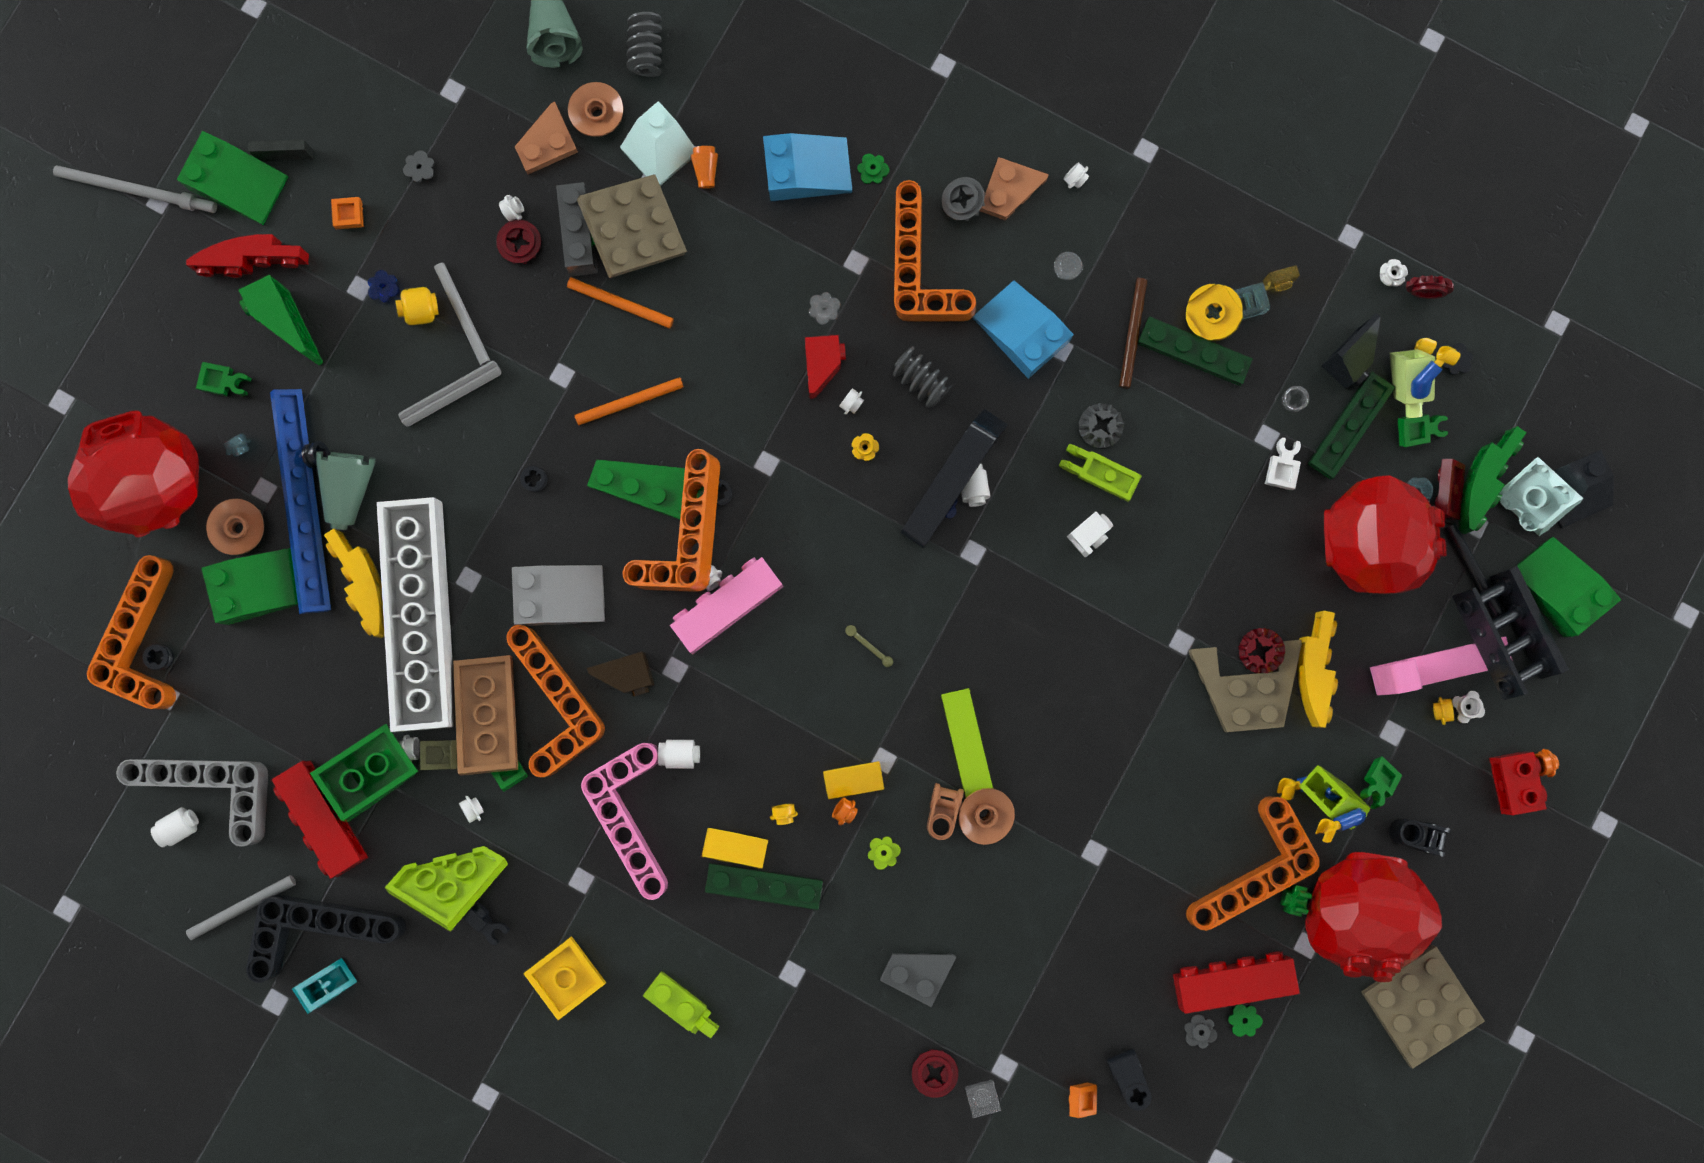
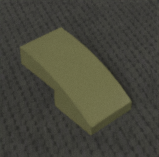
M419 741V770L458 769L457 741Z

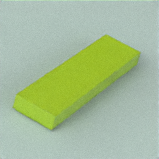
M969 688L941 695L965 799L979 789L993 788Z

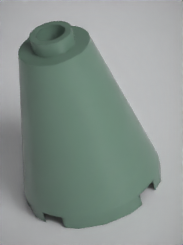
M531 0L526 49L528 55L531 56V60L537 65L551 68L560 67V62L568 60L570 64L579 58L582 53V40L563 0Z
M316 452L324 520L330 523V528L348 530V525H354L375 466V458L370 457L369 462H365L362 455L331 452L328 457H323V452Z

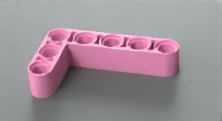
M1501 637L1504 645H1507V638ZM1475 643L1370 667L1377 695L1422 689L1423 685L1488 671Z
M641 743L587 774L582 780L581 788L640 894L646 899L654 900L665 893L668 887L667 878L616 790L658 764V747L652 743ZM643 748H649L653 752V759L649 764L642 763L639 758V753ZM619 762L625 763L628 767V774L623 779L617 777L614 772L615 766ZM594 777L600 778L603 782L602 791L599 793H595L590 789V781ZM607 802H612L617 806V814L614 818H609L604 813V806ZM621 827H626L631 831L632 838L630 842L624 843L618 838V831ZM640 852L645 856L646 864L643 868H638L633 864L632 857L634 853ZM649 878L658 879L661 885L659 892L652 893L647 889L646 882Z

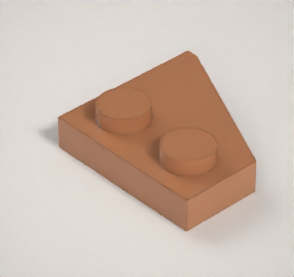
M998 157L985 193V206H982L980 212L1006 220L1015 212L1019 205L1030 198L1036 189L1046 183L1049 174Z

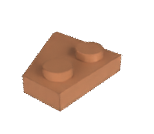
M555 102L548 106L515 145V149L527 174L578 153Z

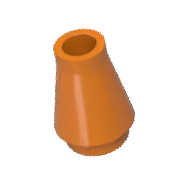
M714 146L694 147L691 159L698 181V188H714L718 153H715Z

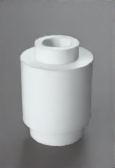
M982 464L978 466L961 492L962 501L969 503L970 507L986 504L985 500L990 498L986 470H983Z
M666 740V743H659V766L676 769H694V764L700 763V746H695L694 740Z
M180 807L156 821L155 826L151 828V835L160 847L172 846L195 833L199 821L192 810Z

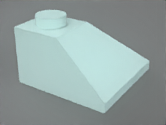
M658 101L637 119L620 148L645 176L655 174L661 186L691 160L694 145L678 122Z

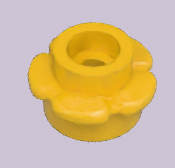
M864 433L860 437H855L852 441V453L859 460L870 461L875 457V453L879 451V443L877 440H874L871 434ZM867 445L868 448L864 450L862 446Z
M1439 697L1438 703H1433L1435 720H1441L1442 724L1446 725V722L1454 721L1451 698L1442 699V697Z
M794 804L777 805L772 807L770 819L776 820L777 825L790 824L794 822L793 817L798 816V813L795 812Z

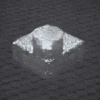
M993 1079L965 1087L973 1118L1001 1111Z

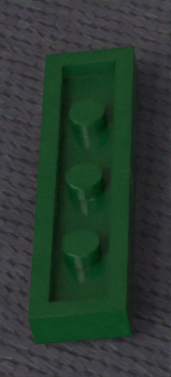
M1150 316L1137 343L1140 346L1238 386L1243 384L1253 360L1248 356Z
M1373 371L1370 372L1316 450L1308 465L1332 480L1395 389V386Z
M709 863L705 892L819 910L823 880Z

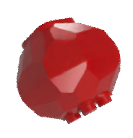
M130 411L93 422L86 426L82 432L80 445L68 476V490L73 507L78 516L90 524L109 531L132 534L135 537H143L151 531L162 527L164 529L173 528L179 524L180 515L192 506L198 496V454L186 434L154 416H143L140 411Z
M1390 475L1377 476L1357 482L1330 509L1324 511L1327 566L1332 567L1344 583L1356 592L1404 593L1420 588L1433 573L1441 556H1446V540L1440 538V527H1445L1444 510L1431 506L1428 499L1415 487Z
M1365 852L1350 853L1346 859L1320 875L1307 907L1309 912L1306 915V932L1309 943L1314 951L1329 962L1339 966L1345 976L1373 977L1378 982H1391L1395 973H1400L1402 968L1415 961L1424 953L1442 929V916L1437 901L1419 876L1408 868V862L1397 857Z

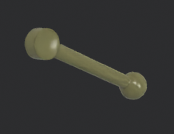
M849 625L846 627V634L850 637H855L881 659L885 667L893 665V659L890 656L883 655L857 633L855 626Z

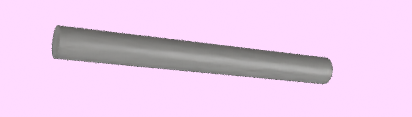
M439 263L434 266V269L480 366H483L491 360L445 264Z
M289 875L186 930L188 938L193 940L252 909L263 900L274 897L295 886L296 881L294 877Z

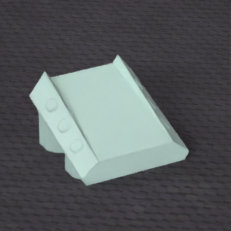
M1539 457L1534 459L1508 482L1500 492L1502 494L1500 503L1519 517L1520 525L1525 530L1534 531L1538 536L1548 531L1583 500L1573 488Z

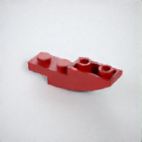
M258 234L225 240L207 247L188 258L186 266L202 277H214V273H220L227 277L240 278L242 274H252L253 265L263 268L270 267L271 264H281V266L286 268H298V264L308 265L309 253L301 246L282 245V242L273 234Z

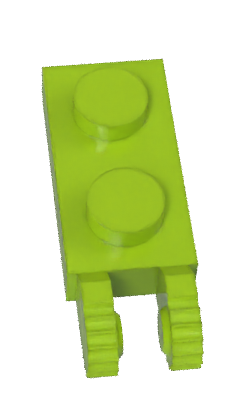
M1068 445L1066 451L1086 461L1081 468L1068 460H1061L1060 468L1078 475V478L1127 502L1131 500L1142 475L1093 451L1088 452L1078 446Z

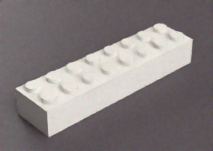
M434 497L377 502L390 732L456 727L443 503Z

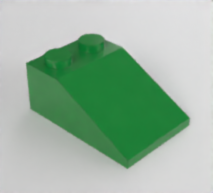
M202 131L177 181L189 191L264 225L288 176L228 142Z
M268 275L239 289L242 297L240 305L247 316L251 315L254 317L257 323H262L317 365L324 363L292 295L286 287L271 275Z
M1550 537L1516 565L1538 608L1563 638L1580 635L1621 601V598L1602 576L1554 537Z
M291 548L231 559L201 568L215 623L230 625L298 605Z
M385 724L310 774L341 821L349 822L418 773V770L394 734L390 732L388 725Z

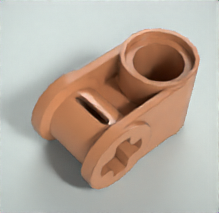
M935 783L927 822V831L932 838L945 840L952 835L961 807L964 789L959 788L956 791L941 787L939 783ZM941 796L951 798L953 801L941 799ZM942 818L947 822L948 830L945 834L937 835L933 831V823L936 819Z

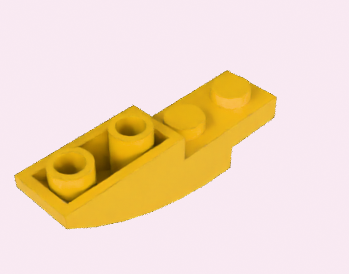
M336 529L330 530L324 534L329 542L326 544V547L334 558L338 557L343 567L340 569L349 582L353 581L352 584L344 588L348 594V597H346L348 605L354 612H359L363 618L361 625L368 635L371 636L373 634L374 637L378 638L385 637L382 583L367 549L358 546L353 549L343 532Z
M1328 611L1316 612L1312 636L1299 639L1302 645L1297 664L1298 684L1306 715L1311 726L1315 728H1326V724L1330 723L1333 714V708L1330 706L1331 697L1335 695L1338 687V680L1335 678L1336 671L1325 669V665L1330 663L1332 650L1329 648L1330 638L1334 637L1337 628V621L1334 620L1335 613Z

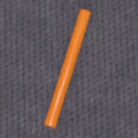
M572 277L568 280L567 288L669 329L672 327L674 321L672 317Z
M678 377L576 414L575 419L578 425H582L684 388L681 378Z

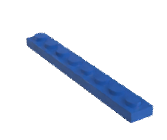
M273 389L270 392L299 614L328 612L331 610L313 471L312 468L306 466L301 454L303 446L309 444L302 389Z

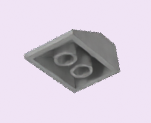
M602 565L512 567L514 625L542 626L605 622Z

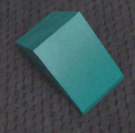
M340 958L298 984L292 990L308 1014L357 983V980L344 960Z

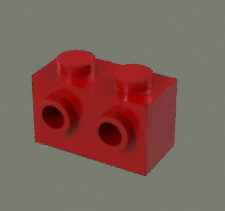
M1517 752L1489 758L1501 814L1518 815L1547 809L1545 804L1547 793L1544 786L1541 785L1539 776L1541 765L1534 752Z

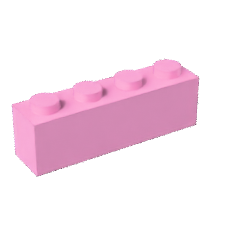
M755 557L750 559L741 567L743 571L736 577L732 574L727 576L718 584L720 589L713 594L709 591L695 601L698 604L690 611L685 608L672 618L675 622L670 627L691 654L697 652L783 588L782 583L762 557L759 560H756Z

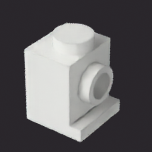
M1094 512L1073 530L1067 538L1084 557H1087L1093 552L1090 548L1091 545L1096 549L1108 539L1105 533L1113 527V524L1106 515H1099L1097 512Z

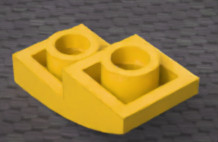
M708 828L702 857L762 869L768 840Z

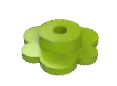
M884 837L882 840L874 838L870 842L871 850L868 852V858L874 860V866L877 869L882 870L887 865L894 866L897 860L895 857L899 856L901 849L898 844L892 843L890 837ZM885 850L887 852L886 855H882L881 851Z

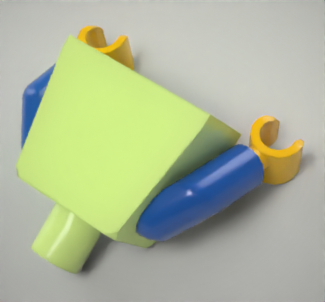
M1422 338L1416 342L1415 350L1390 353L1392 385L1395 386L1393 395L1396 400L1405 404L1407 418L1424 416L1423 402L1434 400L1435 378L1443 370L1441 368L1442 365L1447 363L1453 366L1460 358V353L1456 349L1449 346L1440 347L1436 355L1437 359L1435 360V356L1431 354L1435 350L1437 342L1429 338Z

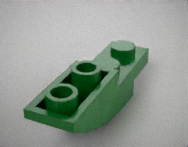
M1516 426L1507 430L1497 445L1490 443L1481 447L1475 457L1463 486L1459 531L1462 534L1474 530L1478 531L1487 520L1485 514L1489 508H1494L1501 500L1502 494L1500 492L1505 484L1498 479L1508 469L1506 462L1510 456H1515L1522 448L1524 443L1521 440L1527 433L1520 427Z

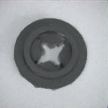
M961 177L953 180L945 188L942 195V207L945 213L957 222L958 220L969 221V218L975 215L979 216L982 206H985L984 198L986 194L977 180L970 177ZM962 191H964L968 198H971L967 200L966 208L961 203H958V201L962 200Z
M1098 403L1089 406L1082 413L1079 420V431L1084 441L1096 448H1106L1115 444L1122 436L1124 422L1121 412H1118L1112 405ZM1097 418L1101 421L1111 420L1106 426L1107 432H1104L1102 429L1092 432L1098 423Z

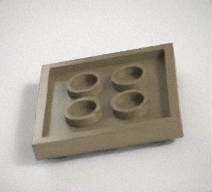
M655 174L580 195L577 199L609 278L670 260L687 252Z
M1434 945L1427 948L1415 961L1402 968L1400 973H1395L1391 982L1376 981L1361 991L1411 1068H1415L1485 1022L1437 946Z

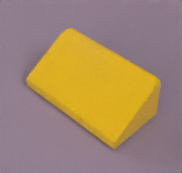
M880 761L823 771L828 799L884 790Z

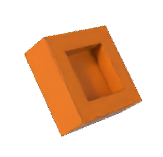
M360 197L331 199L332 222L336 230L364 227L363 205Z
M1087 1082L1070 1086L1069 1116L1082 1118L1097 1114V1084Z

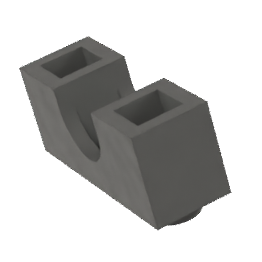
M584 182L556 185L565 268L571 277L597 274L598 266L595 245L577 202L580 195L589 193Z

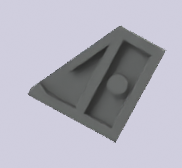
M892 953L880 977V981L932 1007L956 959V955L952 953Z

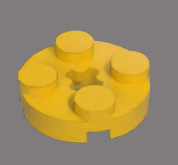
M1207 284L1198 288L1190 296L1186 307V321L1192 332L1209 341L1223 340L1231 336L1238 329L1243 319V306L1238 294L1232 288L1225 285ZM1211 305L1215 308L1220 306L1222 308V311L1219 313L1220 318L1215 319L1212 317L1209 319L1206 316L1209 313L1208 307Z

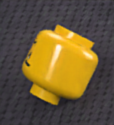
M426 287L404 289L401 292V300H395L398 317H404L408 325L431 323L434 320V315H439L435 293H430V290Z

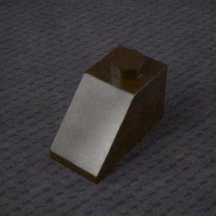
M638 652L587 668L588 674L623 693H632L633 697L649 693L648 687L655 685L646 653Z

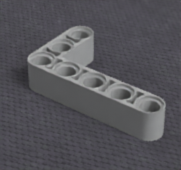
M130 759L123 761L117 767L116 774L119 782L128 786L231 788L229 838L231 842L236 846L242 847L257 844L264 837L268 770L261 762ZM135 765L139 769V775L136 779L132 775V769ZM163 766L168 770L165 780L162 779L160 774ZM192 766L197 771V776L194 780H191L189 777V770ZM220 767H223L226 772L223 781L219 780L217 775ZM250 767L255 774L251 782L246 778V771ZM248 796L253 801V807L250 811L244 805L245 799ZM246 825L250 827L252 833L249 840L243 836V828Z

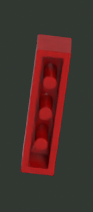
M301 761L272 779L275 785L273 790L277 798L286 803L290 810L288 816L292 823L297 827L299 826L305 835L303 836V841L310 851H314L319 861L317 864L321 872L326 876L328 875L330 879L339 877L369 857L348 822L341 821L310 773L315 770L312 762Z
M1270 952L1265 954L1266 958L1255 960V957L1248 956L1238 958L1235 964L1226 965L1225 961L1209 963V968L1198 970L1197 966L1181 968V973L1173 974L1179 1009L1186 1014L1300 994L1294 960L1287 955H1283V952Z

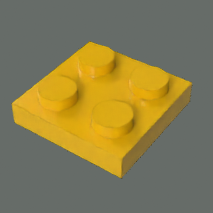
M572 936L523 973L557 1020L561 1019L606 984V981Z

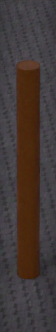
M1144 278L1136 279L1119 387L1124 389H1130L1148 281Z

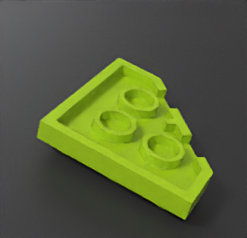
M487 847L473 848V852L459 856L453 853L433 858V862L417 865L416 863L404 865L386 885L385 889L395 898L451 932L508 863L504 857Z

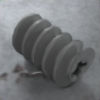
M638 12L632 14L627 19L629 28L627 30L628 61L626 66L631 73L643 77H656L662 73L660 68L655 67L662 63L661 58L656 56L662 53L661 47L657 46L662 42V38L656 35L662 32V27L657 24L662 21V17L654 12Z
M912 346L894 364L893 376L898 378L904 375L901 384L907 385L912 382L909 391L914 393L920 390L918 399L922 401L928 398L926 407L931 408L948 393L953 385L945 387L948 380L947 376L940 380L937 379L940 372L939 369L932 372L928 371L932 362L928 361L923 365L920 363L923 358L922 353L913 357L912 354L915 347Z

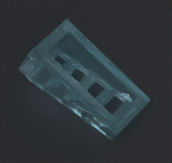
M1263 282L1234 290L1239 298L1244 297L1247 309L1243 310V319L1265 314L1270 309ZM1252 294H1254V297H1255V301H1256V304H1257L1256 307L1254 306V302H1253V299H1252ZM1213 305L1209 306V318H1220L1218 308H1215Z

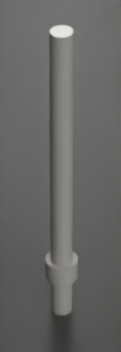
M58 165L53 169V175L56 177L176 204L181 209L190 211L198 209L215 213L217 210L216 202L197 198L195 194L186 192L178 194Z

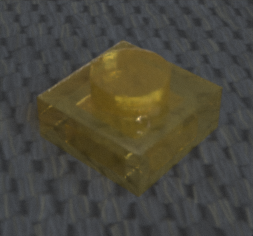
M1297 265L1270 272L1263 279L1266 291L1275 288L1276 292L1291 288L1293 286L1292 283L1300 276Z

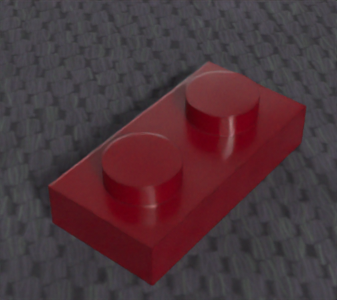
M1442 459L1441 468L1438 471L1439 492L1435 499V507L1444 510L1445 518L1448 520H1460L1465 464L1454 459Z

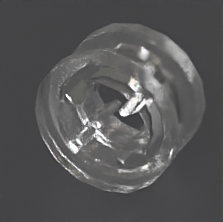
M1292 386L1283 393L1281 398L1282 405L1290 412H1298L1308 405L1309 394L1301 386ZM1291 392H1293V395L1297 393L1301 395L1299 399L1300 406H1297V403L1294 405L1290 404Z

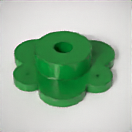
M865 154L862 158V163L857 167L858 172L861 173V180L865 184L872 182L879 184L882 182L883 177L889 174V166L884 163V158L881 155L874 157L872 154Z
M1243 1004L1234 1006L1233 1014L1229 1016L1228 1021L1233 1025L1232 1031L1236 1036L1242 1037L1245 1034L1254 1036L1256 1029L1262 1026L1263 1020L1260 1015L1256 1014L1257 1011L1254 1006L1246 1007Z

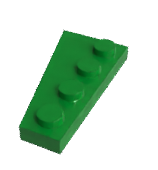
M596 460L587 486L680 520L685 468ZM704 487L698 490L697 498L702 496Z

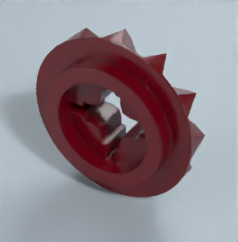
M513 220L506 223L500 229L496 244L499 253L504 259L513 264H526L527 261L536 258L539 249H541V235L532 223L525 220ZM523 235V240L529 245H521L517 251L516 245L511 241L518 240Z
M1433 275L1413 277L1406 285V290L1412 293L1413 296L1426 299L1445 297L1447 294L1452 293L1454 289L1452 280Z
M1266 628L1253 629L1243 636L1238 646L1239 659L1247 669L1255 673H1270L1276 670L1282 664L1285 657V645L1282 638L1276 632ZM1257 639L1262 646H1273V648L1265 653L1266 663L1260 655H1250L1257 650Z
M930 1049L920 1054L914 1062L912 1080L915 1087L923 1095L932 1098L943 1097L955 1087L958 1080V1068L953 1057L943 1050ZM927 1064L935 1069L943 1066L940 1071L942 1083L935 1077L925 1081L930 1074Z

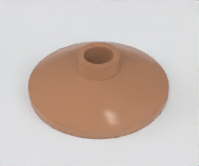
M591 82L582 85L572 94L568 104V115L573 126L582 134L591 137L604 136L614 131L620 124L624 112L623 102L618 92L611 86L601 82ZM595 110L602 111V114L600 116H593V112Z
M229 499L223 501L211 511L206 525L207 536L211 544L222 553L229 555L245 554L254 549L263 536L264 520L262 514L255 505L246 500ZM241 523L243 530L237 533L235 528Z
M979 789L971 793L962 803L958 816L959 825L964 835L972 842L983 845L996 843L1003 839L1013 826L1015 819L1014 806L1007 795L997 789ZM984 809H987V815L985 817H980V812Z

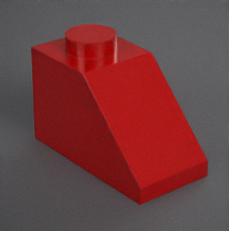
M839 335L805 337L810 399L816 398L841 369V360H846L845 343H839Z

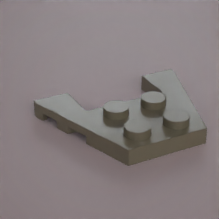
M1301 640L1283 641L1285 645L1284 660L1276 669V672L1220 677L1217 647L1189 650V655L1198 669L1199 677L1208 691L1210 701L1224 732L1284 727L1302 645Z

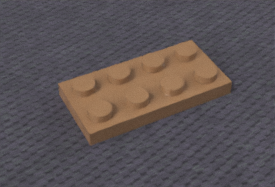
M506 655L453 661L458 774L462 776L518 770L512 656Z

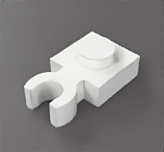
M1281 438L1276 446L1279 457L1274 455L1270 457L1265 484L1294 490L1301 462L1293 460V457L1299 452L1301 444L1300 441L1294 442L1293 448L1290 451L1284 446L1286 438Z

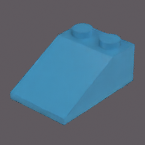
M794 133L763 136L770 201L852 193L846 137Z
M1012 281L973 316L978 325L1028 379L1063 349L1074 335L1050 309L1015 281Z

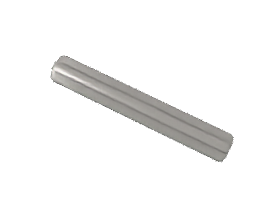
M495 361L488 362L399 412L398 415L401 422L406 427L413 425L500 376L501 369Z

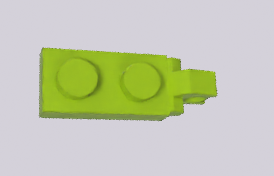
M662 971L643 995V997L687 1031L690 1030L696 1034L699 1030L709 1038H712L719 1028L715 1022L708 1018L711 1011L706 1008L707 1005Z

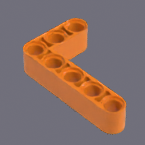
M912 180L903 181L896 190L894 284L896 314L903 321H968L973 318L976 312V299L969 290H921L922 195L918 183ZM909 192L916 195L912 201L902 199L903 195ZM905 220H914L916 222L914 227L908 229L902 226ZM907 246H911L916 250L910 256L903 255L901 251ZM910 273L915 276V279L911 283H904L901 281V277L904 274ZM937 300L943 306L940 310L933 311L928 308L929 303ZM965 300L971 304V307L968 310L961 311L957 309L956 304ZM904 301L914 302V308L909 311H904L900 308Z
M695 449L686 458L676 561H630L623 569V578L626 583L644 590L691 592L702 591L709 585L720 476V462L715 456L705 450ZM706 459V466L700 470V463ZM704 487L702 496L697 498L698 490ZM701 515V522L695 526L696 517ZM698 543V551L692 554L693 546ZM643 569V576L638 581L637 575ZM669 570V578L664 582V573ZM696 571V578L690 583L689 577L692 572Z
M151 555L144 556L138 561L87 670V678L94 686L145 708L168 709L176 700V692L173 687L129 668L174 571L170 561ZM157 563L159 570L153 576L151 570L153 565ZM145 589L147 595L145 600L141 602L139 595ZM133 615L134 624L129 628L127 620ZM120 641L122 649L117 654L115 652V645ZM107 667L109 669V677L107 680H104L103 671ZM133 678L135 681V688L131 692L129 690L128 684L129 681ZM157 690H160L161 700L156 703L154 694Z
M515 625L507 633L508 645L570 726L534 753L529 760V769L534 776L549 777L600 740L604 735L605 725L532 628ZM526 631L528 641L525 645L519 646L516 642V636L519 632ZM542 653L545 657V664L542 668L536 669L533 665V658L535 655ZM554 676H559L562 679L563 685L560 690L554 692L550 688V680ZM575 698L578 700L580 708L577 713L572 715L567 710V703L570 699ZM589 721H593L597 726L596 734L592 737H587L583 729L584 725ZM566 738L570 739L574 744L573 751L568 755L564 754L561 750V743ZM542 756H546L550 760L551 766L547 772H542L538 767V761Z
M1268 796L1262 799L1258 806L1260 817L1281 855L1193 902L1188 907L1186 913L1191 925L1200 930H1211L1314 874L1318 870L1320 864L1319 857L1287 800ZM1273 802H1277L1280 806V812L1273 818L1269 813V807ZM1287 828H1291L1294 832V838L1289 843H1286L1283 838V833ZM1305 853L1308 857V863L1304 868L1300 869L1297 860L1301 854ZM1280 867L1283 871V877L1279 882H1274L1272 873L1274 869ZM1256 881L1258 891L1255 895L1249 896L1247 886L1250 882ZM1226 895H1231L1233 904L1229 909L1225 910L1221 905L1222 899ZM1206 908L1208 911L1207 920L1203 923H1198L1196 920L1197 912L1200 909Z

